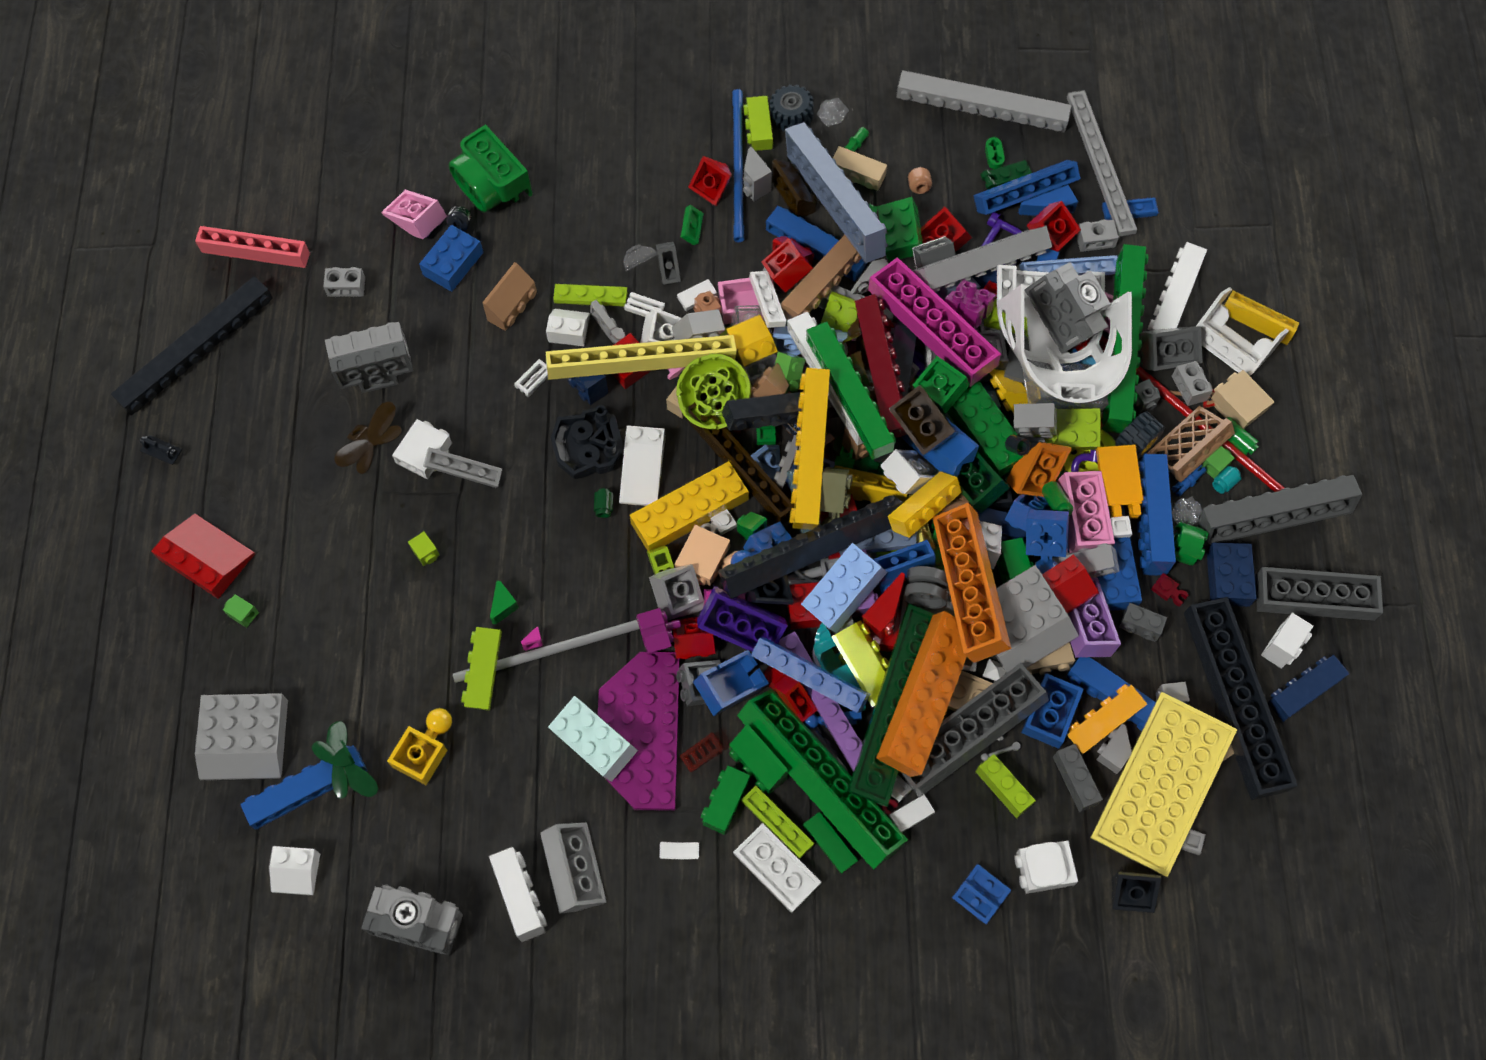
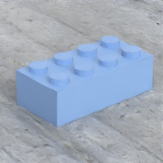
M852 543L801 605L830 630L837 633L886 575L887 571Z

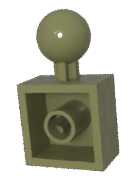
M826 467L823 471L820 511L828 512V517L822 521L821 526L835 518H840V513L843 514L845 508L848 509L851 494H847L850 486H852L853 475L849 474L850 469Z

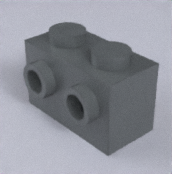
M1129 603L1124 610L1119 628L1156 642L1162 634L1167 617Z

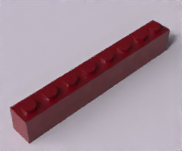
M876 294L856 300L855 305L880 415L885 418L888 431L892 432L895 438L907 435V433L889 408L904 397L905 387L899 379L901 370L895 362L897 354L891 345L893 337L887 328L890 324L888 317L884 315L883 311L886 310L883 299H879Z

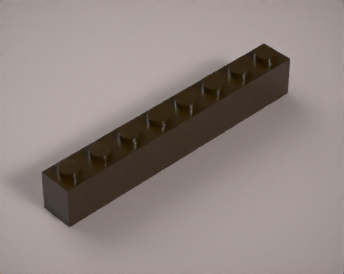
M696 402L687 407L689 414L700 423L708 421V416L701 415L700 421L692 412V410L696 409ZM710 415L709 418L716 424H721L715 415ZM686 418L724 463L728 461L731 463L749 492L777 523L784 524L790 519L791 508H794V504H791L787 496L726 427L714 430L705 429L693 424Z

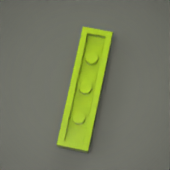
M555 284L553 300L554 303L591 305V302L597 300L603 306H625L627 287Z
M757 786L741 799V802L798 859L814 845Z

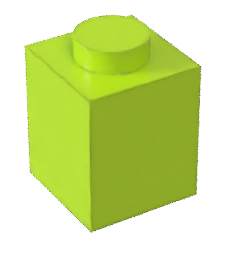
M425 532L408 541L412 551L423 566L433 563L440 556L437 548Z

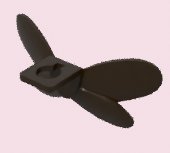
M384 402L377 408L372 416L369 427L357 425L347 436L349 440L354 442L343 446L337 451L334 460L338 466L346 467L357 462V472L364 474L372 462L373 446L388 443L401 434L400 426H390L396 411L395 405L392 402Z

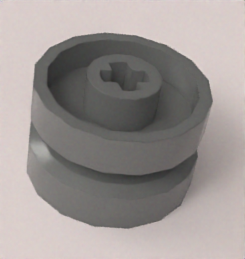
M917 566L908 569L906 575V583L908 585L904 588L903 599L907 603L921 608L936 609L944 607L948 597L946 590L949 588L945 572L927 566Z

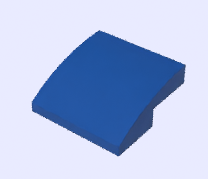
M977 864L952 898L987 924L1011 889Z

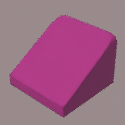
M538 627L521 641L525 651L543 645Z

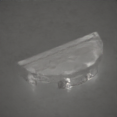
M641 245L631 247L627 250L624 257L625 270L627 271L655 257L657 252L652 247Z

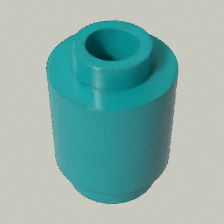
M1227 466L1214 478L1212 483L1214 489L1221 494L1231 490L1241 480L1240 471L1235 467Z

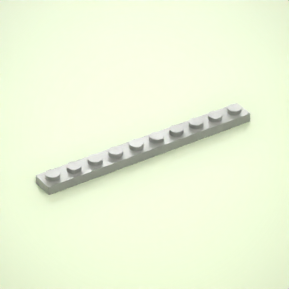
M1085 91L1068 93L1067 100L1069 105H1071L1073 116L1111 218L1115 222L1118 236L1136 234L1135 222Z

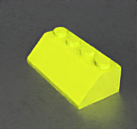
M860 620L833 635L832 639L861 689L870 694L868 701L873 707L876 704L889 662L881 656L878 643L872 640L869 635L870 630L868 626Z

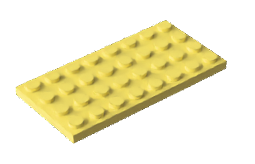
M1161 692L1090 838L1168 877L1237 729Z

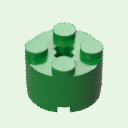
M1179 522L1174 530H1177L1174 535L1175 559L1178 562L1192 566L1196 563L1197 559L1201 560L1204 556L1205 550L1202 547L1207 540L1208 531Z

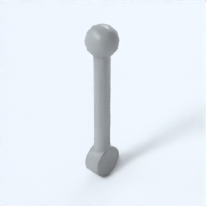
M1014 742L1010 747L990 754L984 753L981 755V759L986 761L993 754L999 755L1010 750L1017 751L1020 749V744Z

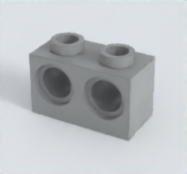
M325 268L324 290L328 297L364 296L365 275L362 268Z
M1197 361L1176 366L1172 378L1187 406L1207 401L1213 391L1212 385L1207 381L1204 371Z

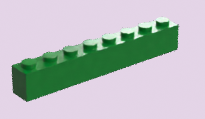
M824 322L806 329V341L821 368L830 370L829 383L871 459L873 460L893 452L894 443H896L895 436L892 432L888 431L885 418L879 415L877 404L870 399L868 388L864 387L861 383V376L858 371L855 372L851 358L846 356L842 342H838L834 328H830L828 322Z

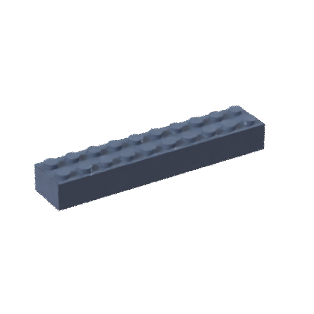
M804 122L785 129L787 157L797 168L865 263L886 256V226L878 220L877 214L872 212L868 202L862 199L860 192L853 187L851 180L846 178L844 171L839 169L835 159H832L828 150L823 148L819 138L814 136L812 129L808 128Z

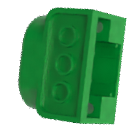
M486 124L461 141L462 154L449 162V170L455 182L482 212H488L501 202H507L511 199L517 202L519 200L518 194L523 191L529 197L533 195L527 169Z

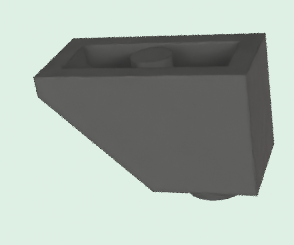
M674 242L657 244L656 250L663 284L681 282Z

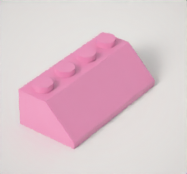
M1065 472L1057 482L1073 506V512L1069 516L1068 530L1070 553H1076L1082 548H1097L1100 544L1114 545L1115 541L1102 472Z

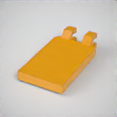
M1136 446L1097 447L1098 470L1102 472L1110 517H1122L1120 505H1128L1130 518H1138L1141 515L1140 504L1143 501Z

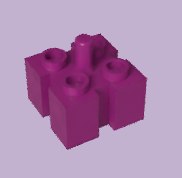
M963 280L956 287V291H952L945 298V302L976 329L981 324L982 318L986 319L992 313L996 294L986 289L978 290L975 283Z
M660 608L636 616L647 654L671 647V643L674 642L671 630L681 627L679 620L668 623L665 611L661 612Z

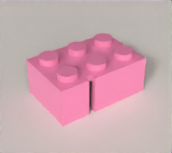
M750 278L718 282V295L721 303L723 324L743 322L759 314L764 319Z

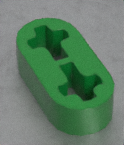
M996 137L989 138L986 141L985 152L989 167L995 170L1003 167L1005 157L1001 141Z

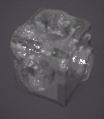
M839 98L825 100L820 105L817 115L822 119L823 123L829 126L841 123L849 109Z
M1193 497L1178 500L1172 510V516L1177 524L1183 522L1194 525L1199 521L1202 513L1201 505Z

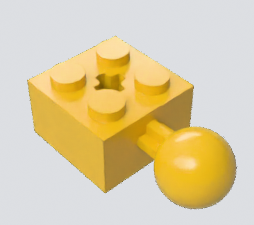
M442 708L434 709L427 715L426 725L428 729L425 734L408 726L387 760L392 768L424 785L428 784L447 752L444 744L435 740L438 734L447 732L452 725L450 713Z

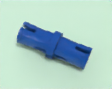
M1202 464L1199 465L1182 482L1179 481L1172 487L1173 493L1180 488L1176 495L1181 496L1189 487H1193L1196 484V480L1206 473L1205 467L1198 471Z

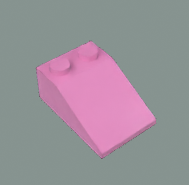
M408 190L403 191L382 211L385 217L412 236L421 239L429 236L430 232L447 217L438 200Z

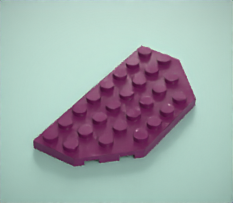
M639 652L599 689L598 716L638 750L612 782L606 779L634 810H675L679 682L677 681L676 674L680 668V658L676 659L675 652H653L649 654L647 652Z

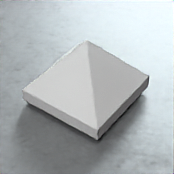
M989 659L982 677L995 682L1005 675L1006 671L1001 663Z

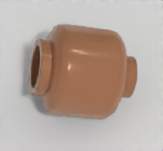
M919 167L909 173L908 181L912 192L923 194L931 188V176L927 169Z

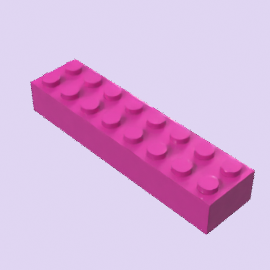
M898 257L870 276L868 290L872 294H876L879 299H883L885 307L938 357L965 375L970 387L998 366L1001 353Z

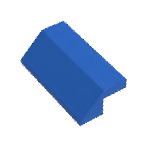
M950 420L948 421L957 434L924 456L908 434L901 437L938 471L957 478L962 465L973 462L979 448L977 443Z

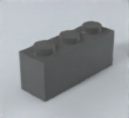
M1076 744L1057 751L1053 759L1079 813L1097 806L1103 799Z

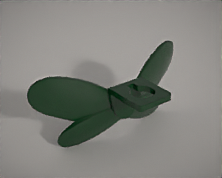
M341 721L334 722L328 729L326 744L316 741L312 745V750L319 759L333 765L332 786L336 796L340 799L345 798L348 793V786L366 797L376 795L378 791L376 781L365 770L354 764L355 762L346 746L348 735L345 724Z

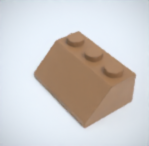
M513 263L483 301L487 320L504 331L514 324L518 314L525 310L526 304L535 297L537 292L535 282L517 263Z

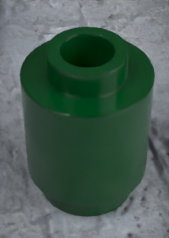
M602 488L594 493V512H596L597 517L608 518L613 512V493L609 489Z

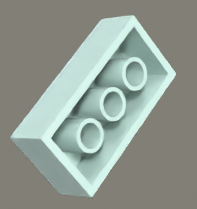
M575 696L548 726L586 762L611 782L638 751Z

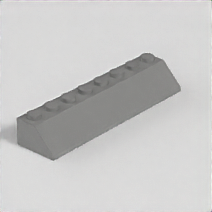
M1047 226L1006 237L912 271L934 292L940 291L941 286L945 285V288L956 285L955 281L971 280L972 275L976 277L985 275L986 270L989 269L991 272L996 271L997 265H1013L1017 263V259L1024 261L1032 258L1031 254L1035 253L1036 256L1044 254L1046 249L1052 247Z

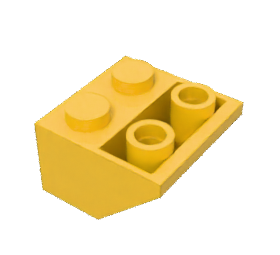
M993 369L989 372L992 377L989 381L994 389L997 388L995 391L998 398L1002 401L1004 400L1002 403L1007 412L1011 411L1014 415V404H1034L1021 382L1004 377L1005 370Z

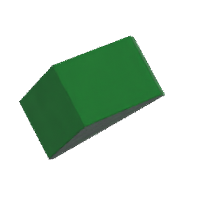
M501 581L496 582L490 614L492 624L499 623L519 608L516 600Z

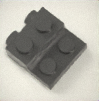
M720 660L683 663L678 669L679 671L676 674L677 681L681 682L683 687L681 699L686 701L687 706L706 704L693 681L701 673L721 664Z

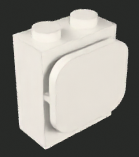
M417 419L392 456L397 464L428 479L432 472L436 470L423 467L427 449L430 447L449 453L448 448L452 442L445 430H438L429 422H422Z
M1068 841L1031 845L1027 848L1019 849L1016 853L1017 855H1015L1016 867L1020 868L1022 875L1019 876L1022 889L1025 888L1026 894L1073 886L1078 882Z

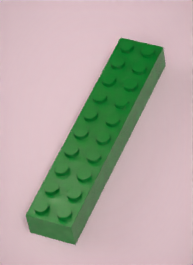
M1124 244L1116 259L1113 301L1127 292H1132V351L1125 377L1111 393L1104 397L1102 430L1108 432L1122 433L1136 416L1133 404H1136L1137 392L1134 391L1139 380V375H1136V368H1139L1140 357H1137V354L1141 349L1142 343L1139 340V334L1142 333L1143 322H1140V317L1144 313V305L1141 304L1146 293V288H1143V282L1147 278V271H1144V267L1148 262V254H1146V247ZM1116 330V341L1111 356L1117 355L1122 351V338L1118 330Z
M773 689L756 696L746 703L737 715L745 726L748 724L788 769V774L795 780L797 785L802 788L873 870L893 856L908 841L875 802L847 792L852 777Z

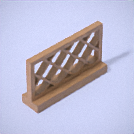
M1199 406L1146 454H1156L1158 451H1165L1167 460L1179 459L1173 467L1168 464V471L1174 474L1175 479L1182 482L1235 434L1232 421L1227 418L1223 420ZM1200 413L1205 416L1204 420L1195 421V418ZM1209 424H1219L1216 428L1209 429ZM1206 425V430L1195 431V426ZM1192 426L1191 432L1182 433L1185 427ZM1206 435L1201 441H1195V436ZM1192 437V442L1182 443V438ZM1179 438V444L1168 445L1170 440ZM1192 447L1188 453H1182V448ZM1179 449V454L1168 455V450Z

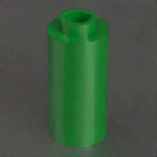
M1228 417L1227 419L1232 421L1235 432L1228 441L1245 455L1248 453L1252 455L1259 448L1257 445L1259 441L1232 418Z
M1055 481L1046 483L1042 488V494L1052 511H1068L1070 516L1073 512V506L1059 483Z

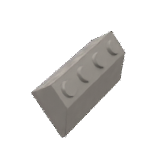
M587 823L555 824L541 832L559 913L576 912L606 903Z

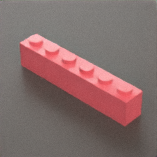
M200 226L195 240L202 253L306 268L310 255L305 241Z

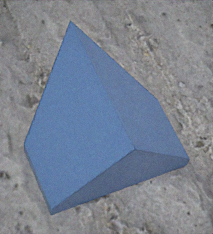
M764 445L751 455L772 481L776 472H781V467H779L781 461L779 445Z

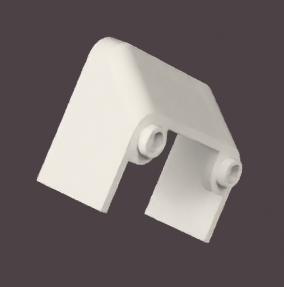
M1229 287L1219 294L1196 326H1201L1203 347L1238 373L1244 370L1250 376L1272 354L1289 330L1285 329L1274 341L1262 338L1255 345H1252L1225 325L1230 317V312L1222 303L1232 291Z

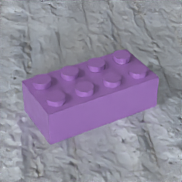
M1091 578L1099 594L1068 613L1079 637L1070 642L1075 657H1111L1121 645L1099 580L1098 578Z

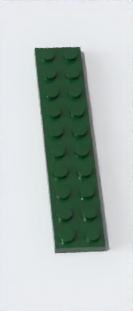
M908 604L847 791L885 807L889 804L898 770L876 758L934 615L911 604Z

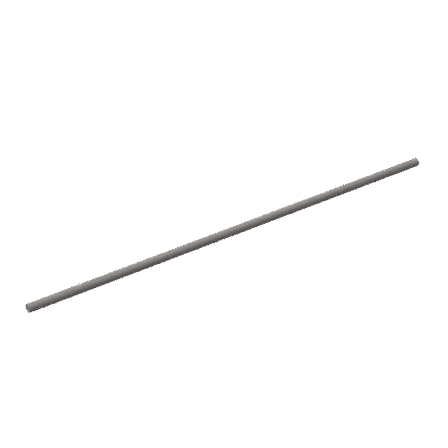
M876 552L867 553V555L871 556V559L876 558ZM821 566L801 571L809 579L822 576ZM796 573L787 576L788 582L789 580H803ZM704 601L672 616L666 615L667 620L702 611ZM637 620L497 660L496 671L638 630ZM470 669L453 673L455 683L464 681L466 671H470Z

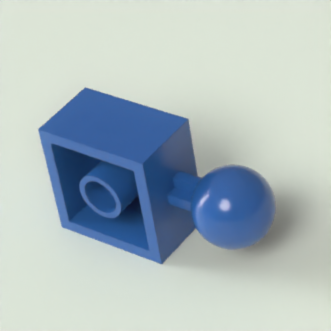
M1028 511L1026 518V555L1041 556V559L1035 564L1041 574L1058 565L1053 560V557H1066L1068 511Z
M778 522L750 535L743 547L744 550L734 553L730 563L735 564L745 557L758 554L762 550L774 547L782 541H788L792 537L783 525Z

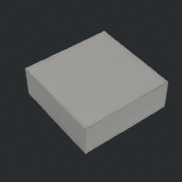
M1190 829L1181 849L1200 855L1205 834Z

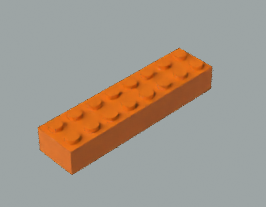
M969 503L934 516L933 522L964 654L975 663L1010 650L1011 645L978 513Z
M946 611L932 616L876 758L909 777L922 775L967 658L963 652L956 617Z

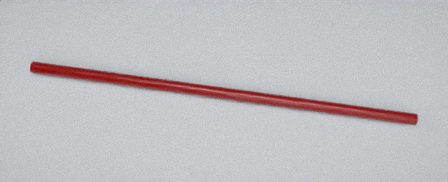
M1102 335L1099 344L1106 348L1108 339ZM1140 366L1136 368V375H1139L1142 381L1150 379L1153 386L1159 390L1160 396L1181 414L1187 417L1193 412V410ZM1198 415L1195 421L1203 419ZM1206 425L1197 426L1200 430H1206ZM1227 440L1221 445L1224 449L1229 450L1239 463L1271 490L1278 492L1284 489L1281 484Z

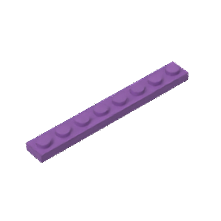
M795 631L780 639L778 645L813 663ZM802 684L854 772L862 748L861 741L837 702Z

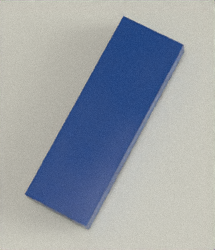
M1155 198L1126 200L1133 218L1157 216L1159 213ZM1103 202L1102 209L1105 220H1112L1107 204Z

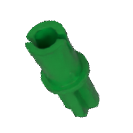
M861 127L855 136L849 139L845 149L855 152L857 148H860L862 146L861 143L869 135L868 130Z

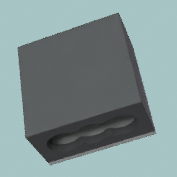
M946 236L912 248L916 269L955 256L954 244Z

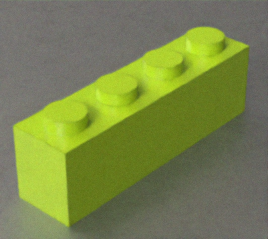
M476 627V632L472 631L471 643H474L473 651H469L468 663H471L470 671H466L465 683L468 684L467 690L462 693L461 700L466 708L490 711L502 634L501 630Z

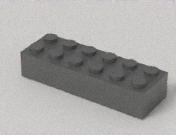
M1262 567L1256 574L1257 612L1294 613L1295 615L1373 621L1383 613L1381 576Z

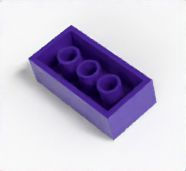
M714 586L697 619L698 628L753 652L760 637L767 638L778 644L787 627L785 618L738 596L731 599L724 590Z

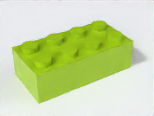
M1100 408L1056 409L1057 435H1053V438L1045 439V443L1070 446L1072 450H1096L1097 447H1101Z

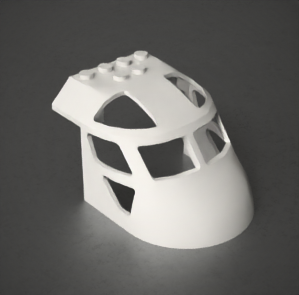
M997 265V315L999 325L1008 344L1018 358L1024 373L1045 394L1071 403L1091 402L1111 393L1125 377L1131 360L1132 292L1125 293L1099 310L1104 320L1105 317L1110 318L1109 339L1104 352L1099 345L1103 333L1102 330L1091 337L1088 344L1080 351L1072 354L1066 351L1061 354L1047 327L1042 322L1039 313L1035 310L1029 296L1024 291L1049 272L1016 270V266ZM1092 271L1105 293V272ZM1002 313L1006 314V328L1003 321ZM1024 317L1027 319L1030 351L1024 349ZM1011 323L1015 330L1016 343L1014 342V338L1012 335ZM1116 330H1118L1122 338V351L1117 355L1111 356L1116 341ZM1090 355L1093 356L1096 364L1085 370L1063 371L1061 366L1062 363H1074ZM1027 359L1049 363L1053 370L1036 367Z

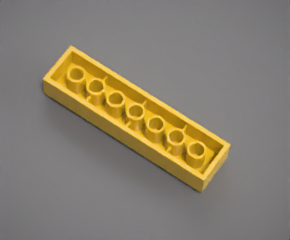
M806 368L805 374L802 373L800 378V390H803V393L800 392L798 408L802 409V411L799 412L797 417V427H800V431H797L795 446H799V450H796L794 456V465H797V469H794L792 484L796 485V489H793L791 495V504H794V508H791L790 523H793V528L813 530L819 525L830 370Z

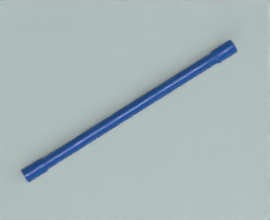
M736 89L732 92L734 121L733 234L735 242H743V92Z

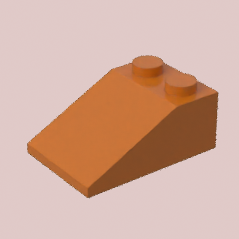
M1039 442L1014 464L1006 482L1017 494L1044 497L1042 494L1043 486L1048 482L1056 481L1072 448L1070 446Z

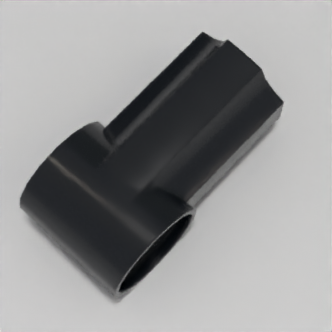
M1010 435L1005 441V447L1010 452L1024 456L1039 442L1045 443V439L1041 437Z

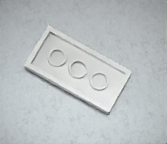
M763 823L733 852L791 913L821 884V881Z

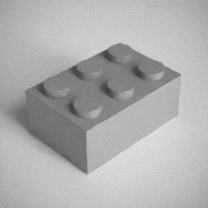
M1014 404V429L1018 436L1033 437V435H1040L1041 438L1048 439L1053 438V435H1057V410L1055 404Z

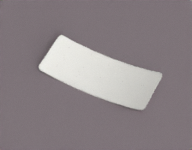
M660 842V858L698 859L699 843Z

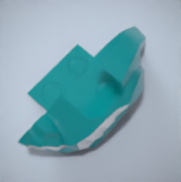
M821 623L814 640L815 645L812 650L813 663L860 688L847 664L842 666L838 658L841 653L834 654L832 647L836 646L827 627Z

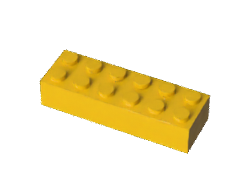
M728 461L630 514V521L644 546L649 551L667 545L691 532L695 525L702 526L711 521V517L726 509L729 511L748 501L749 491Z

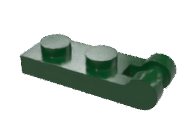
M1026 160L995 170L983 171L980 176L986 182L985 186L989 190L1029 175L1032 172Z

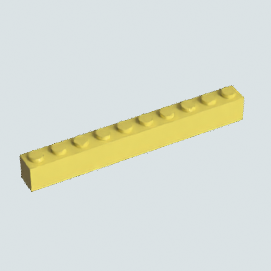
M734 335L547 351L546 366L548 380L686 367L694 359L709 354H722L735 360L736 345Z

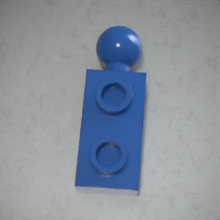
M843 712L851 726L857 725V722H860L862 719L861 712ZM812 714L803 722L808 729H814L818 724L826 726L822 717L816 714Z

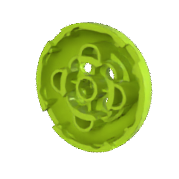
M709 354L694 359L685 367L677 383L676 396L681 412L690 422L705 429H722L727 427L722 415L726 401L751 398V384L746 371L737 361L726 355ZM716 377V383L710 384V378ZM731 386L732 390L726 393L725 388ZM702 393L707 395V399L704 401L700 399ZM696 402V409L692 410V412L700 421L701 415L708 416V421L698 422L689 414L687 407ZM722 402V408L717 410L716 404ZM710 415H715L721 424H716L709 418Z

